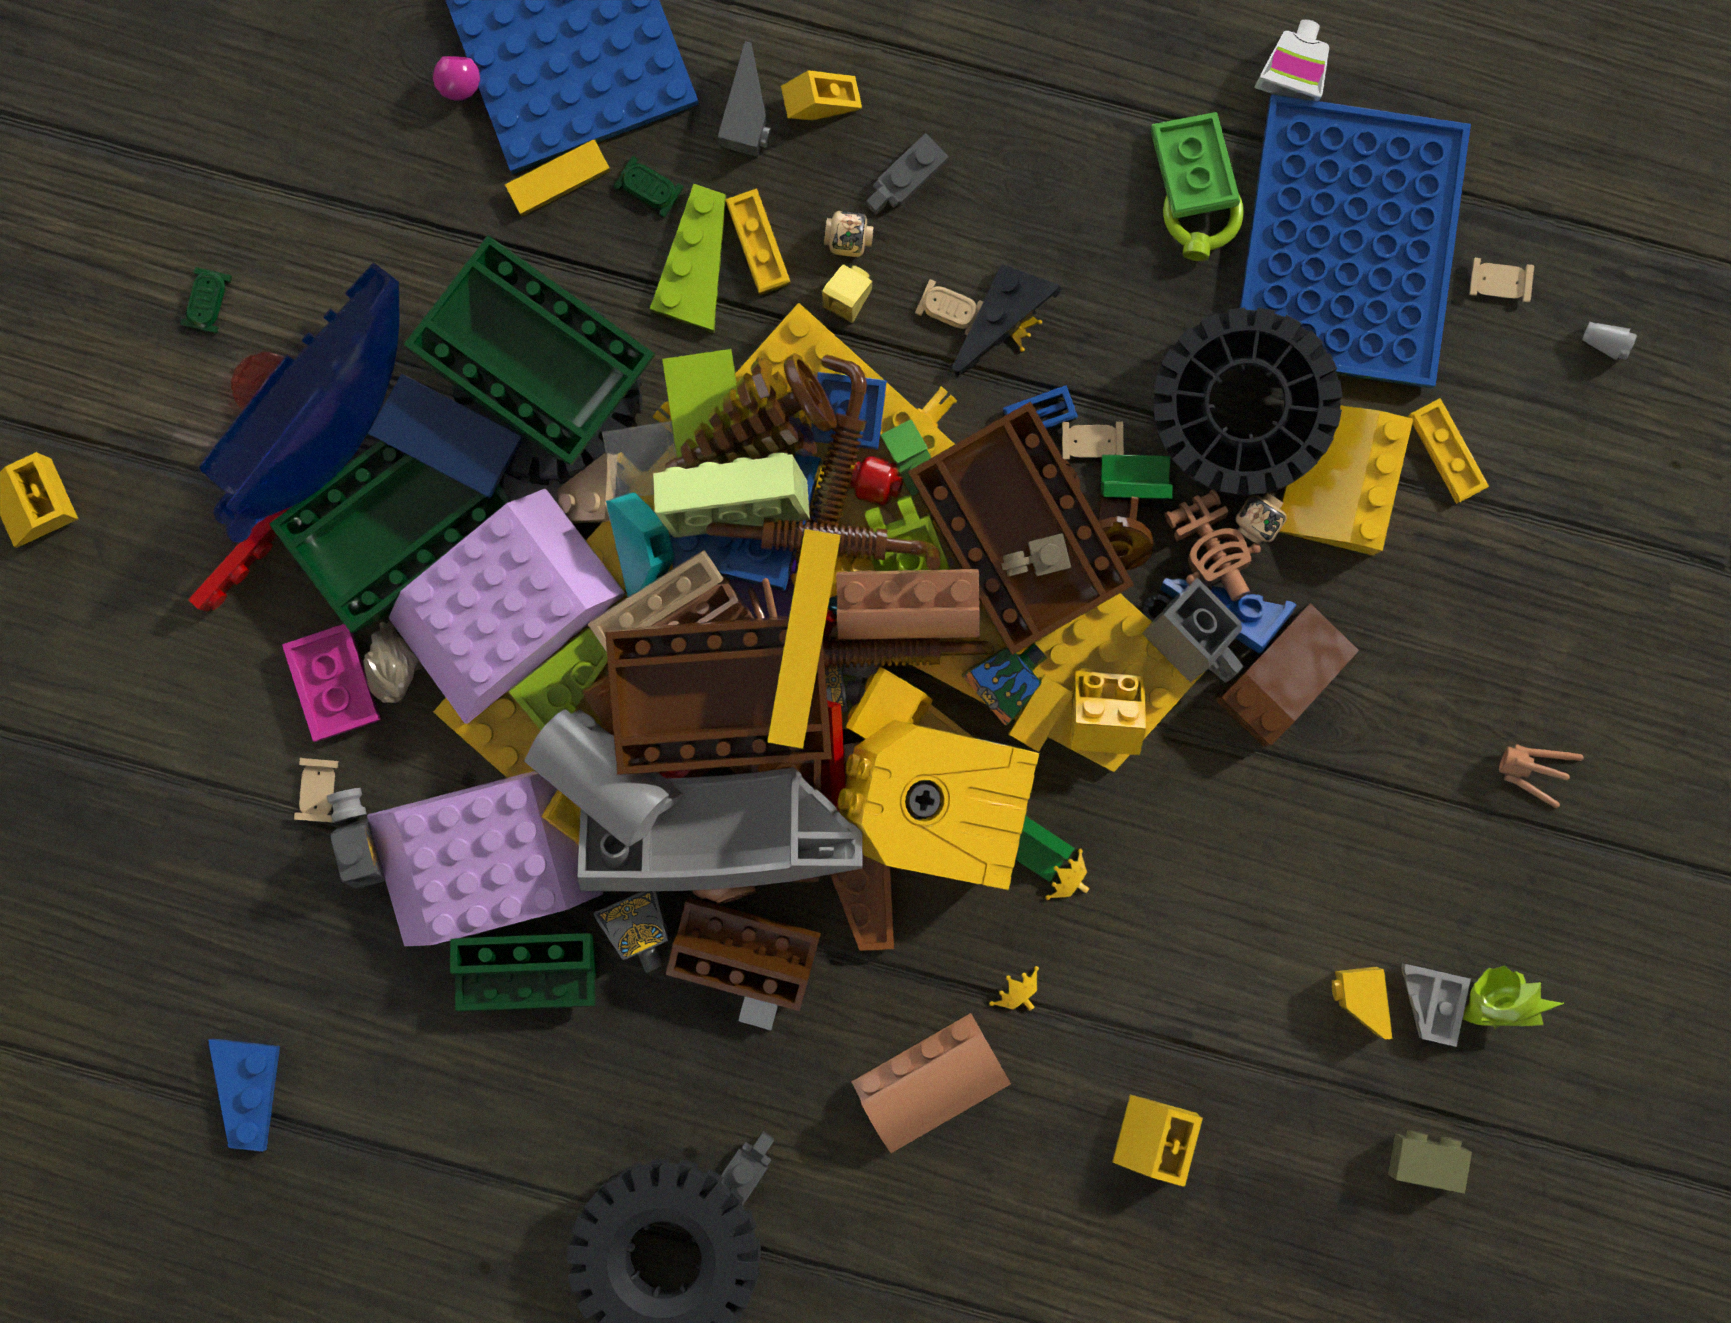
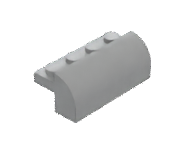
M564 709L554 716L537 735L524 762L627 847L646 837L658 815L678 804L683 795L680 790L673 786L669 779L662 777L658 772L617 775L614 735L608 733L590 715L582 710L570 714Z

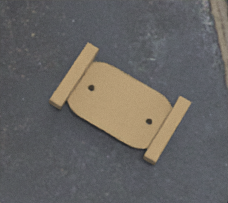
M1473 258L1469 295L1476 296L1478 291L1484 295L1506 298H1519L1523 296L1522 302H1530L1534 265L1527 264L1526 271H1524L1520 267L1493 263H1483L1480 265L1481 258Z
M930 279L915 314L922 316L923 311H925L930 317L960 329L967 328L964 335H968L983 301L979 300L976 305L972 299L941 286L934 287L936 281Z
M1062 422L1063 459L1069 460L1070 455L1079 458L1102 457V454L1124 455L1123 422H1116V428L1110 425H1075L1069 428V422Z
M300 758L299 765L307 766L304 768L301 778L299 807L302 813H295V820L332 822L331 815H328L332 805L328 803L327 795L334 792L335 773L332 768H338L339 761Z

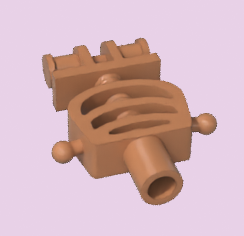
M1210 490L1209 494L1203 497L1199 495L1193 497V505L1188 506L1186 502H1182L1179 504L1178 509L1172 512H1165V518L1171 528L1176 527V524L1184 520L1187 525L1176 530L1174 534L1176 541L1198 532L1201 538L1192 547L1188 557V564L1194 574L1187 576L1186 582L1188 584H1191L1198 578L1208 587L1221 580L1232 601H1236L1250 593L1239 571L1249 566L1251 562L1250 554L1259 553L1261 547L1257 543L1247 547L1244 536L1236 529L1225 528L1216 531L1211 529L1210 525L1225 519L1229 512L1226 506L1209 513V508L1221 505L1220 498L1215 490ZM1196 511L1200 516V519L1196 520L1193 515V513ZM1226 539V540H1230V541H1232V542H1227V543H1224V544H1219L1220 541H1218V540ZM1205 546L1208 552L1198 561L1197 552ZM1213 559L1215 563L1206 570L1205 564Z

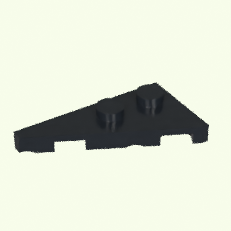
M1002 264L952 367L954 373L961 375L964 371L975 366L980 361L979 357L994 344L999 346L1018 330L1021 323L1028 321L1037 314L1035 310L1051 296L1056 298L1062 290L1061 287L1053 282Z

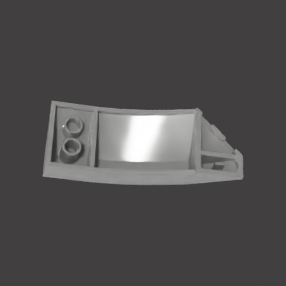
M793 766L785 769L725 776L667 778L672 782L673 786L683 793L678 804L658 815L646 837L629 847L624 845L581 809L577 875L580 891H688L723 889L790 882L862 869V832L853 823L850 824L817 789L814 790Z

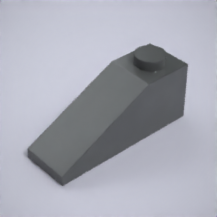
M745 41L719 130L718 140L720 147L758 157L761 147L766 148L768 145L771 128L767 127L752 43Z

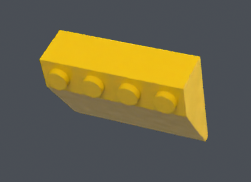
M1341 405L1340 409L1342 412L1339 426L1326 453L1304 476L1285 486L1282 499L1283 505L1280 509L1286 513L1287 520L1279 532L1375 555L1383 551L1413 419L1379 410Z

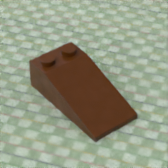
M1309 603L1215 700L1263 747L1271 746L1298 719L1359 650Z

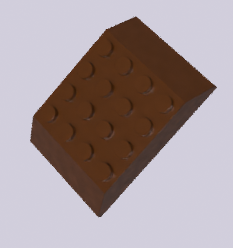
M1031 401L908 471L926 508L960 568L979 569V601L1012 655L1134 586ZM1063 533L1071 568L1036 576L1033 563L1027 564V572L1007 576L1006 570H1002L1001 563H1004V555L1023 551L1025 557L1031 556L1027 542Z
M789 616L646 626L605 632L617 775L832 759L823 639L802 749L768 743Z

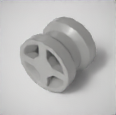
M361 788L327 795L328 803L333 806L334 810L331 815L333 823L367 815L366 808L360 802V797L362 796Z

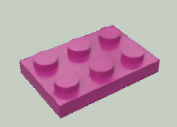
M345 624L282 644L313 742H318L381 720L374 696L367 684L365 668L354 634L349 631Z

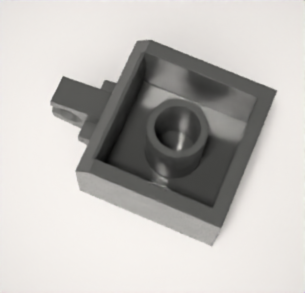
M1198 578L1175 596L1142 632L1190 683L1207 669L1211 670L1226 683L1243 667L1228 648V645L1242 630L1241 621Z

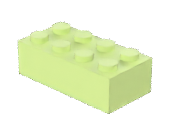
M773 453L768 458L755 460L743 457L735 459L733 463L726 464L706 462L696 468L670 467L664 472L653 473L655 514L674 538L707 534L706 528L712 522L763 526L764 518H774L775 522H778V519H782V523H785V520H789V523L792 520L796 522L810 520L807 480L792 454Z

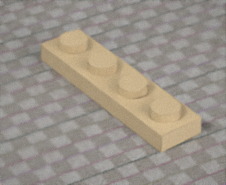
M702 550L597 616L588 625L607 652L605 632L651 626L719 584L724 578L706 551Z

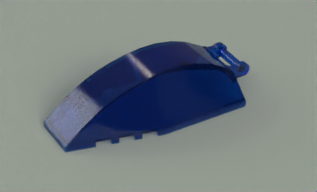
M374 262L345 292L351 299L338 313L331 308L326 312L323 317L329 323L316 336L308 332L301 339L307 346L294 360L288 355L285 356L199 466L201 472L226 492L214 507L213 514L219 523L225 524L226 533L232 541H245L252 533L251 529L257 522L300 503L323 488L344 468L369 432L383 403L394 369L400 323L399 281Z

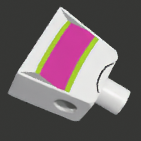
M1301 20L1297 33L1283 32L1256 82V89L1279 96L1313 101L1320 100L1324 87L1329 45L1316 40L1320 28L1318 23L1311 20Z

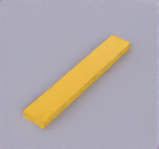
M805 529L768 743L803 749L841 535Z

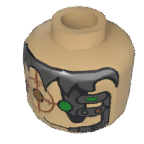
M837 211L832 219L827 218L824 245H829L830 251L835 255L860 257L864 253L865 246L872 247L874 227L867 226V218L862 213Z
M1265 493L1263 497L1250 495L1235 518L1240 526L1238 531L1259 545L1262 541L1272 542L1287 520L1286 513L1280 509L1283 502L1269 493Z

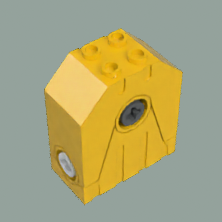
M893 720L854 747L853 754H850L847 759L846 774L848 778L846 787L839 794L838 808L840 809V814L862 832V854L886 866L1009 890L1012 869L1015 864L1018 843L1022 833L1039 753Z

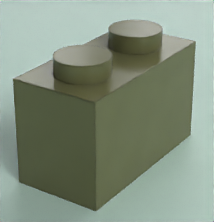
M1407 1130L1406 1136L1395 1134L1388 1172L1389 1176L1398 1181L1465 1194L1472 1152L1461 1147L1462 1141L1448 1137H1441L1440 1142L1427 1140L1428 1134Z

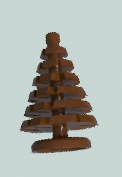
M793 353L784 361V373L788 383L779 371L772 375V363L763 357L761 359L758 357L751 366L752 375L746 372L737 382L739 399L736 397V390L731 389L722 399L724 410L720 411L716 406L708 415V421L712 425L713 430L707 423L704 424L702 422L694 431L696 443L688 438L680 447L682 456L667 462L665 470L670 467L696 468L706 462L718 464L733 463L735 459L743 457L753 460L768 458L774 451L788 455L792 454L794 458L796 456L795 452L803 457L817 454V446L814 443V436L806 415L818 429L824 432H828L837 426L836 416L816 375L800 355ZM789 384L791 390L787 392V386ZM803 410L806 415L800 419V411Z

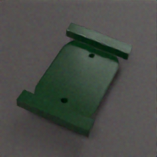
M632 156L613 187L620 191L623 186L631 195L653 208L661 209L659 215L665 218L684 186L677 183L676 187H674V184L669 179L646 165L637 164L639 159Z
M195 267L194 274L198 276L193 282L186 308L187 319L182 318L180 325L217 334L219 327L212 324L217 320L225 292L224 281L231 283L232 276Z

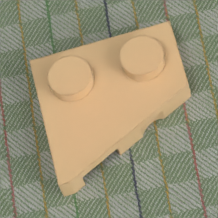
M604 453L588 465L586 469L558 488L557 504L573 524L610 521L606 501L616 498L618 455Z

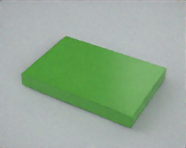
M1217 112L1151 125V134L1173 219L1239 206L1240 197Z

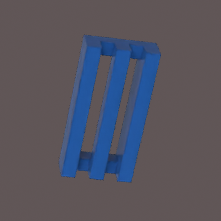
M1067 385L1003 408V413L1006 416L1030 401L1035 406L1063 396V402L1036 411L1041 418L1057 411L1068 409L1069 413L1043 421L1042 423L1046 430L1061 425L1062 422H1069L1078 418Z

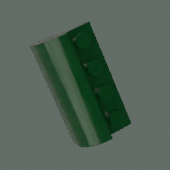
M590 933L450 939V974L455 976V1011L596 1007L595 973H597L595 942Z

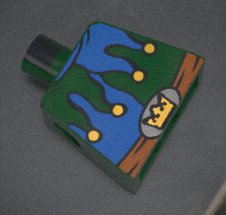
M1032 643L1019 656L1016 653L1012 655L1006 646L969 668L961 676L1002 723L1007 726L1041 685L1042 682L1032 671L1046 660L1047 657L1035 643Z

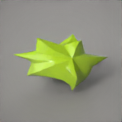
M1504 965L1494 969L1488 968L1474 984L1470 992L1469 1004L1464 1009L1462 1019L1477 1025L1493 1026L1495 1029L1499 1026L1543 1025L1541 1013L1564 1003L1542 999L1541 982L1526 983L1523 974L1516 971L1513 973Z

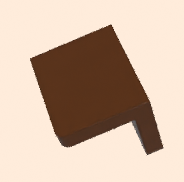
M1131 496L1129 500L1101 497L1098 521L1112 517H1125L1136 520L1139 497Z

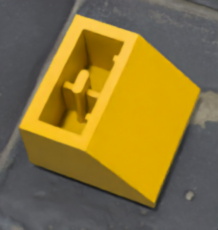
M36 452L5 466L1 470L0 516L14 547L18 548L78 520L51 458Z
M879 667L877 672L868 678L865 684V693L860 702L851 708L846 728L865 740L893 720L919 725L933 700L924 692L886 669Z
M1075 671L1070 722L1071 750L1140 755L1146 731L1144 676Z
M1130 1095L1112 1162L1151 1178L1185 1187L1203 1118L1192 1111Z

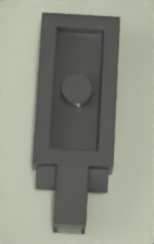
M925 133L878 177V180L873 184L876 192L866 201V206L875 215L887 204H890L893 208L898 204L901 206L949 160V156Z
M764 1131L754 1146L745 1142L743 1147L738 1149L721 1175L723 1177L721 1183L728 1189L734 1186L744 1198L742 1206L768 1169V1164L771 1161V1158L765 1154L774 1142V1138Z

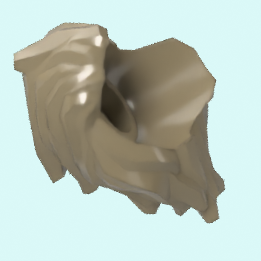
M389 621L387 624L380 622V631H376L371 635L372 644L370 652L365 655L363 660L367 684L371 693L383 703H398L406 695V691L413 680L414 672L423 669L424 666L405 640L397 633V629L392 622Z

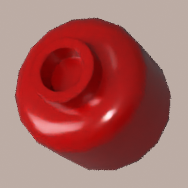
M869 456L863 462L858 461L851 477L850 488L855 489V495L858 499L884 506L890 502L892 496L899 497L904 478L898 476L899 470L896 463Z

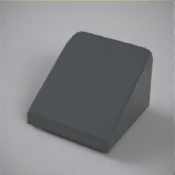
M744 997L738 1021L771 1030L778 1005Z

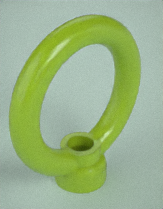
M1167 196L1164 202L1163 216L1170 234L1180 244L1184 245L1182 255L1190 260L1206 261L1209 259L1210 250L1224 246L1236 236L1243 222L1244 209L1240 197L1239 206L1230 208V218L1226 227L1220 233L1210 237L1199 232L1189 233L1181 226L1178 218L1173 219Z

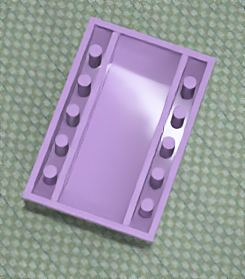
M543 489L505 504L401 590L389 620L463 722L468 724L583 630L591 620L605 612L626 593L548 490Z
M532 771L367 815L404 946L434 945L450 941V939L461 938L564 911L603 895V891H580L577 878L579 845L541 817L557 791L555 786L538 772Z

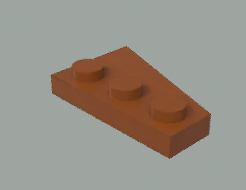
M862 854V869L831 874L833 883L859 950L894 949L890 866H886Z

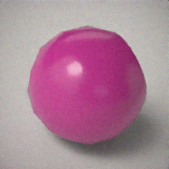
M446 56L441 57L435 65L433 80L436 89L442 96L454 101H463L471 97L478 89L480 74L477 65L471 58Z

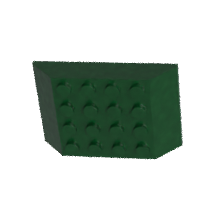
M489 235L404 343L406 348L449 383L548 454L571 466L655 356L654 352Z
M378 441L269 523V525L349 631L354 633L389 615L401 590L512 500L499 484L491 498H488L382 441Z

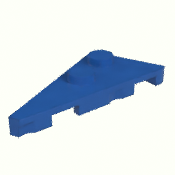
M1166 578L1160 590L1174 598L1189 584L1186 580ZM1212 586L1210 590L1241 621L1242 630L1235 638L1259 654L1296 607V604L1290 601H1286L1284 605L1263 601V596L1255 594L1246 595L1236 601H1232L1225 588Z

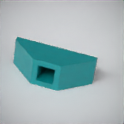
M635 492L606 501L628 597L666 574L674 560L668 529L655 512Z

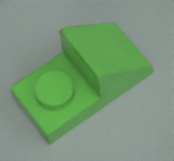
M912 419L881 434V437L894 463L898 466L899 473L904 478V483L909 493L914 496L918 494V491L908 471L929 460L931 456L927 450L926 443Z

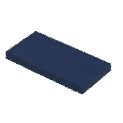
M404 374L400 375L368 432L370 436L488 498H491L523 440L522 436Z

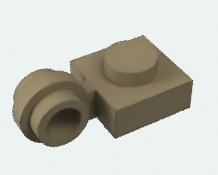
M1063 533L1027 542L1031 556L1025 557L1024 552L1019 551L1004 555V563H1001L1002 570H1006L1007 576L1027 572V564L1033 563L1036 576L1071 568Z

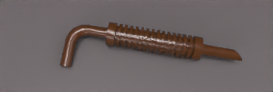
M826 354L822 358V366L848 376L851 380L852 391L846 413H836L837 427L832 429L835 434H831L830 437L833 440H829L828 443L832 446L827 447V451L830 453L826 454L825 458L828 461L824 460L823 462L826 465L821 470L824 474H820V478L823 480L818 481V485L821 487L816 489L819 494L814 496L817 501H813L815 507L811 508V512L814 514L809 515L812 521L809 520L808 522H810L811 526H813V522H817V526H820V523H824V527H827V524H831V527L834 528L835 524H838V526L840 524L837 521L842 516L839 512H843V508L840 506L845 505L842 499H846L847 495L844 492L849 490L846 487L850 485L848 479L852 477L849 473L854 470L851 465L854 466L856 464L853 459H857L858 455L855 452H859L860 448L857 445H861V441L858 439L863 438V434H860V432H864L867 421L859 418L866 394L867 382L865 374L859 365L852 361Z
M764 518L763 526L712 522L706 528V533L711 536L762 540L761 549L772 550V547H776L775 550L779 551V547H783L782 551L790 548V552H793V549H797L798 553H800L802 548L805 529L841 535L838 553L841 557L843 553H846V557L853 554V558H856L858 554L860 558H864V555H867V559H871V556H874V560H885L886 552L904 553L926 558V565L930 570H936L940 567V552L936 546L919 540L887 538V529L877 528L875 532L873 528L866 531V527L859 530V526H856L854 530L852 526H848V529H845V525L838 528V524H835L833 528L831 524H827V527H824V523H820V526H817V522H813V526H811L810 522H806V525H803V521H799V524H796L795 520H792V524H790L789 520H785V523H782V519H778V522H775L774 518Z
M828 637L822 638L825 669H828L829 665H832V668H836V665H839V668H843L844 664H846V668H850V664H853V668H857V664H860V667H864V664H867V667H871V664L877 667L878 663H880L881 667H884L885 663L888 666H891L892 663L895 666H898L899 663L905 666L906 662H908L909 666H912L913 662H915L916 666L920 662H922V665H926V662H929V665H940L941 656L987 655L994 653V647L988 641L940 642V638L835 640V637H831V641H828Z

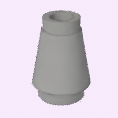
M1589 322L1582 341L1587 342L1615 360L1618 358L1626 360L1637 335L1629 332V328Z

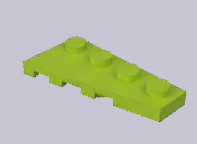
M693 184L650 307L653 313L713 333L715 332L720 256L726 206L725 194Z

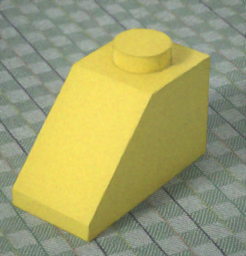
M842 265L822 291L823 307L853 323L872 290V280L868 279L870 275L857 266H852L850 269Z

